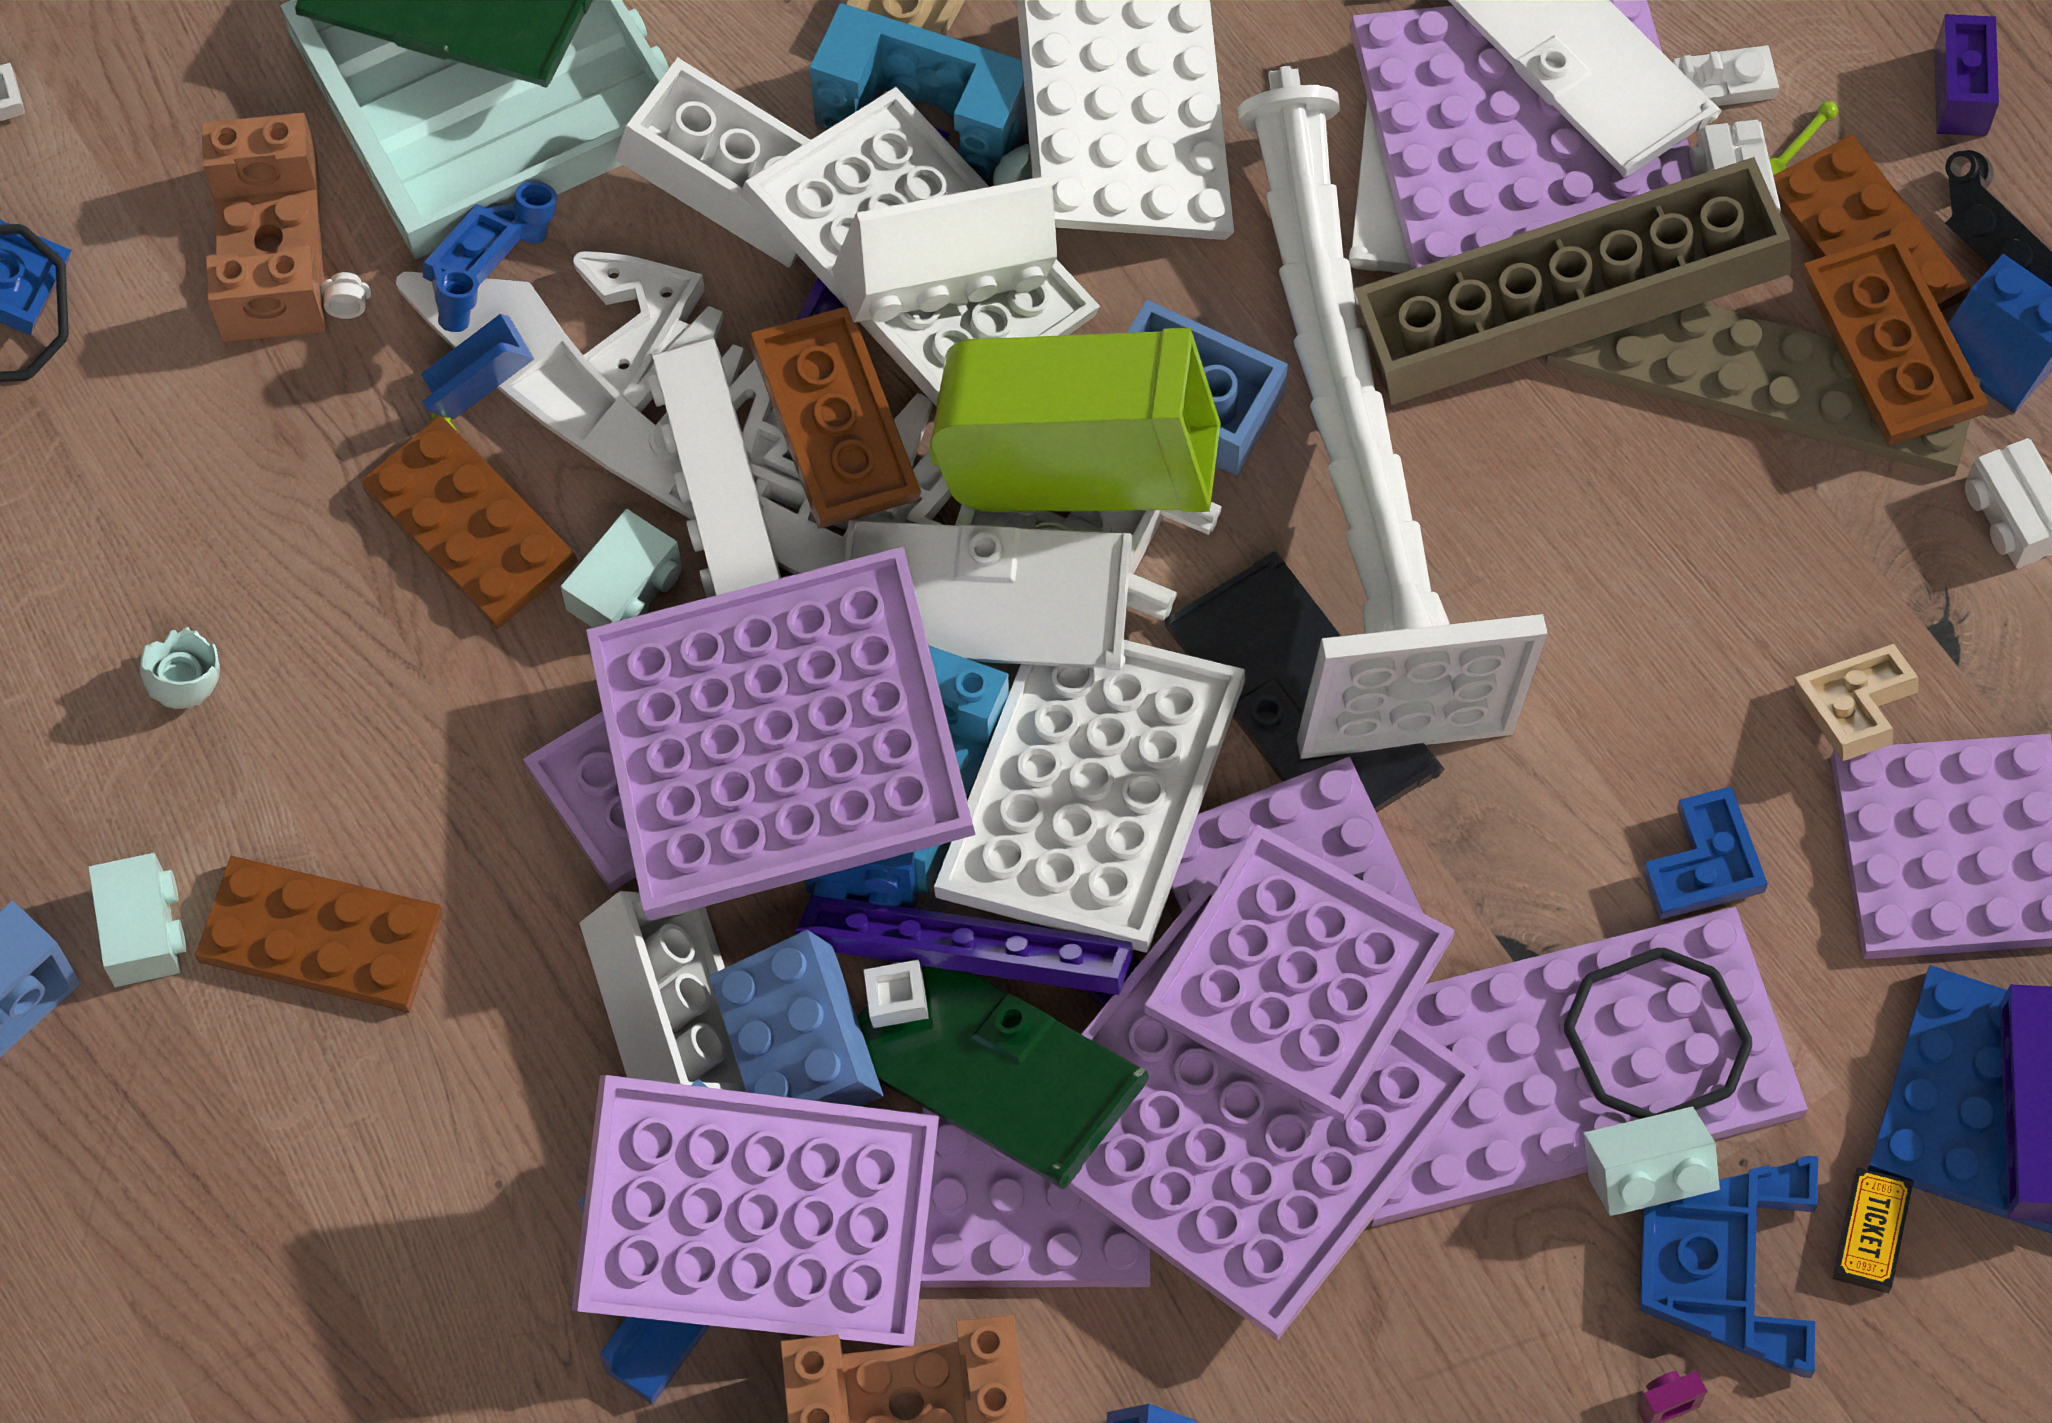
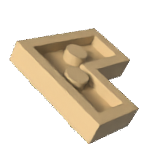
M1891 644L1795 677V693L1840 758L1845 761L1893 744V727L1878 706L1918 693V676L1897 647Z

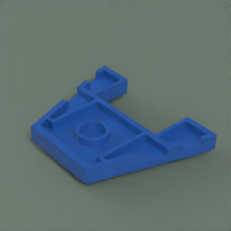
M1818 1156L1797 1158L1794 1163L1770 1168V1165L1749 1169L1746 1174L1720 1179V1190L1642 1208L1639 1311L1800 1377L1812 1378L1815 1372L1816 1321L1755 1315L1757 1208L1815 1212L1818 1205Z

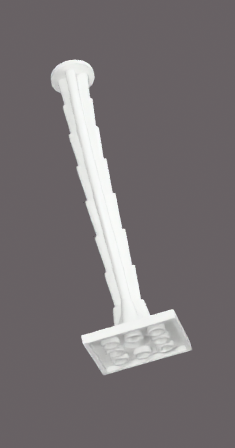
M1290 66L1280 67L1279 70L1269 71L1268 73L1271 90L1256 94L1243 101L1238 107V115L1242 128L1258 133L1270 186L1266 199L1283 266L1279 269V275L1297 332L1294 346L1313 397L1310 409L1331 461L1328 466V473L1350 529L1346 533V539L1367 597V601L1363 604L1364 634L1321 639L1297 736L1300 759L1350 754L1418 743L1429 745L1513 735L1548 635L1544 616L1539 614L1450 624L1439 595L1436 592H1431L1420 524L1412 520L1401 457L1393 454L1382 394L1375 391L1365 331L1362 328H1358L1350 261L1343 258L1337 187L1330 182L1326 121L1333 118L1340 111L1338 92L1325 86L1300 85L1298 68L1291 69Z

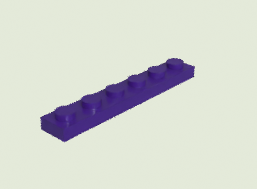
M813 894L795 930L796 935L809 930L832 945L835 953L901 963L919 960L921 966L1115 995L1120 994L1133 959L1132 942L1114 938L900 906L872 904L852 899L842 900L813 896Z

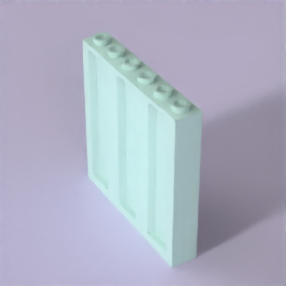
M290 0L280 5L290 38L414 260L434 252L476 204L484 208L515 203L517 188L521 184L530 181L546 183L558 195L621 166L622 164L614 159L626 125L669 69L658 46L650 48L644 37L647 36V30L638 11L635 8L628 11L622 0L592 1L547 88L451 59L443 60L399 47L393 42L304 16H298L295 10L297 0Z

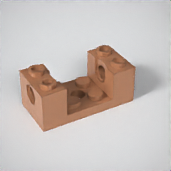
M305 113L201 123L203 168L214 197L216 254L206 255L208 302L222 341L230 342L326 332L324 301L320 286L324 282L318 156ZM275 235L282 238L281 244L274 250L261 251L256 248L258 241L265 236Z
M1014 1314L956 1321L958 1341L843 1354L839 1334L781 1341L788 1423H1027ZM911 1393L918 1396L924 1404L919 1416L908 1421L900 1420L893 1416L890 1411V1405L898 1395Z

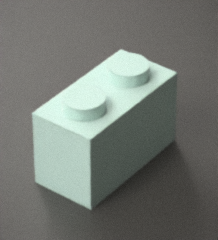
M626 509L560 586L566 610L592 628L647 614L649 604L660 591L667 592L671 589L680 576L682 564L677 541Z
M155 853L89 866L103 967L114 987L180 974L178 954L186 952V941L181 921L179 919L172 921L170 904L179 901L173 871H163Z
M1693 1106L1584 1132L1589 1181L1609 1216L1720 1190L1716 1142Z

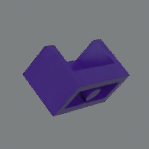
M1945 14L1934 47L1936 134L1986 136L1989 133L1999 105L1996 16Z

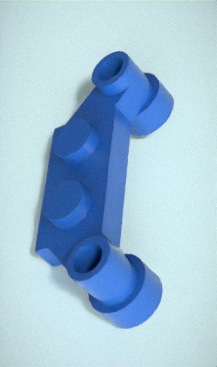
M539 181L525 182L516 190L515 203L484 208L476 204L426 259L422 278L432 282L439 313L438 323L444 330L461 332L468 328L471 309L477 303L478 287L520 240L536 244L543 242L547 238L549 221L555 216L557 194L551 186Z

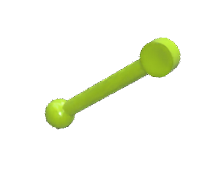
M1824 101L1818 107V115L1780 157L1769 159L1773 175L1785 170L1786 164L1825 121H1831L1837 116L1838 108L1834 102Z

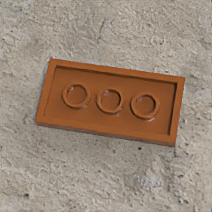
M1853 135L1773 175L1781 212L1817 259L1900 232L1940 311L1965 299L1970 290L1969 284Z
M1900 232L1803 264L1801 276L1887 446L1985 414L1988 402Z
M848 307L750 332V347L818 529L918 501L921 495L919 484L858 324L853 322Z
M441 415L360 481L363 489L496 629L501 627L578 562L575 553Z
M230 855L195 956L198 962L409 1013L443 912L439 904Z

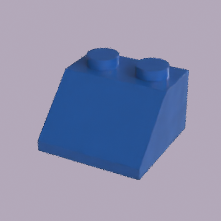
M2002 254L1972 287L1948 323V326L1973 375L1982 378L1980 382L1981 390L2015 414L2052 372V287L2005 254Z

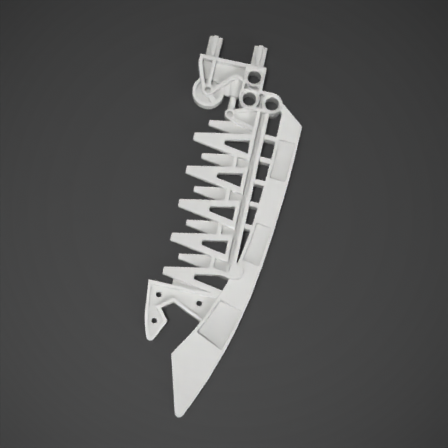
M588 251L577 253L573 261L576 271L606 305L637 299L641 312L584 355L565 334L530 282L486 278L478 287L477 303L471 309L468 328L461 332H449L444 330L438 323L439 313L432 282L422 278L423 273L403 272L397 276L396 286L400 294L453 349L499 314L509 316L534 360L499 385L497 389L544 427L611 473L691 520L696 519L691 501L682 503L676 486L674 472L683 470L679 454L669 455L663 437L661 424L670 422L668 413L666 412L655 425L641 412L653 399L648 376L657 374L652 355L712 338L716 341L724 318L722 311L708 306L691 325L686 323L705 290L702 274L634 256ZM612 273L619 274V276L614 279L609 277V275ZM665 292L672 293L670 297H662V294ZM733 344L722 357L736 411L748 398L755 399L742 435L778 566L796 575L844 562L849 520L834 524V526L846 530L843 537L826 528L818 529L794 462L790 460L792 457L774 408L771 411L772 403L756 360L737 379L744 357V348ZM621 364L629 365L627 369L619 368ZM919 393L894 419L911 466H913L933 406V402L928 397ZM930 449L913 469L921 490L918 501L852 520L942 525L932 519L952 495L940 467L934 466L931 462ZM770 498L773 499V500H775V501H778V502H780V503H783V504H785V505H787V506H790V507H792V508H794V509H797V510H799V511H798V513L796 514V513H794V512H792V511H790V510H788V509H786V508H784V507H782V506H780V505L774 503L773 501L770 500ZM1211 502L1210 512H1182L1181 510L1070 511L1072 513L1065 518L1051 511L984 512L962 504L955 526L980 525L1016 527L1020 529L1131 533L1132 550L1127 606L1164 621L1172 610V604L1177 593L1134 575L1135 570L1163 517L1209 535L1210 531L1213 532L1217 524V518L1222 507Z

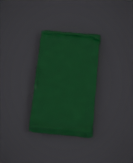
M297 0L295 10L298 16H304L393 42L399 47L443 60L451 59L547 88L593 0Z
M921 966L929 1017L927 1019L873 1028L868 1005L863 1009L857 1019L880 1083L1042 1176L1060 1189H1065L1069 1186L1082 1169L1083 1164L1142 1091L1149 1079L1147 1070L1135 1065L1056 1021L1052 1016L1013 994L1006 993L968 972Z

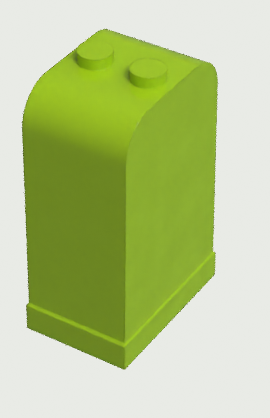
M1191 328L1163 329L1161 332L968 339L953 344L945 355L941 385L937 396L933 434L930 439V458L934 466L940 467L951 495L964 506L984 512L1124 510L1210 512L1221 423Z

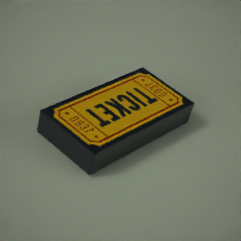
M1857 1167L1853 1176L1832 1279L1889 1294L1894 1281L1913 1181Z

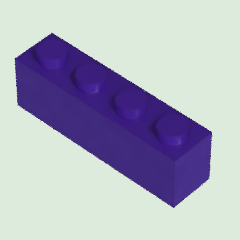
M2010 984L1999 1004L2008 1220L2052 1222V986Z

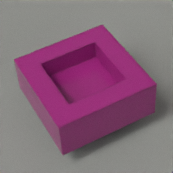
M1697 1370L1682 1377L1679 1376L1677 1371H1672L1657 1377L1646 1385L1648 1392L1643 1394L1638 1411L1644 1423H1665L1699 1408L1707 1390Z

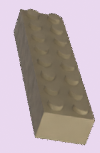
M1755 157L1355 288L1354 294L1362 329L1365 331L1368 345L1390 403L1394 405L1792 274L1791 239Z

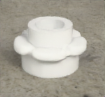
M337 273L331 279L325 280L320 286L325 311L331 316L341 319H351L363 314L366 307V299L371 297V289L368 284L361 282V279L353 273Z

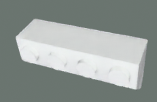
M677 57L626 125L614 160L786 267L790 268L798 257L796 252L741 194L745 181L809 142L810 139Z
M1049 176L857 212L832 268L853 322L870 319L883 322L904 312L919 309L924 312H932L953 302L968 299L971 302H981L998 293L1012 290L1025 293L1044 284L1057 258L1052 182Z
M619 891L579 924L627 1078L692 1085L699 1079L708 1088L746 1092L709 975L724 969L725 966L705 906L647 921L643 912L640 893Z

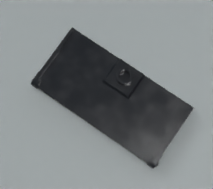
M1277 551L1253 563L1248 569L1188 604L1165 620V627L1186 655L1245 669V682L1232 717L1282 782L1350 756L1377 813L1417 787L1420 788L1432 779L1438 778L1443 773L1444 767L1424 743L1300 759L1297 736L1321 639L1340 637L1341 635Z

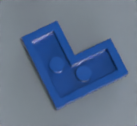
M1732 786L1680 799L1677 811L1692 850L1647 861L1644 863L1642 870L1659 919L1662 920L1765 893L1768 883Z

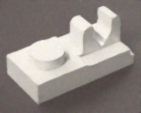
M1769 45L1715 51L1699 56L1684 55L1681 58H1675L1673 64L1717 106L1777 99L1779 84Z

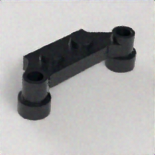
M1973 150L1957 151L1951 154L1946 161L1945 170L1949 177L1952 216L1945 224L1990 267L2002 254H2005L2052 287V250L1987 189L1994 175L1990 160ZM1970 162V171L1966 175L1961 176L1963 165Z

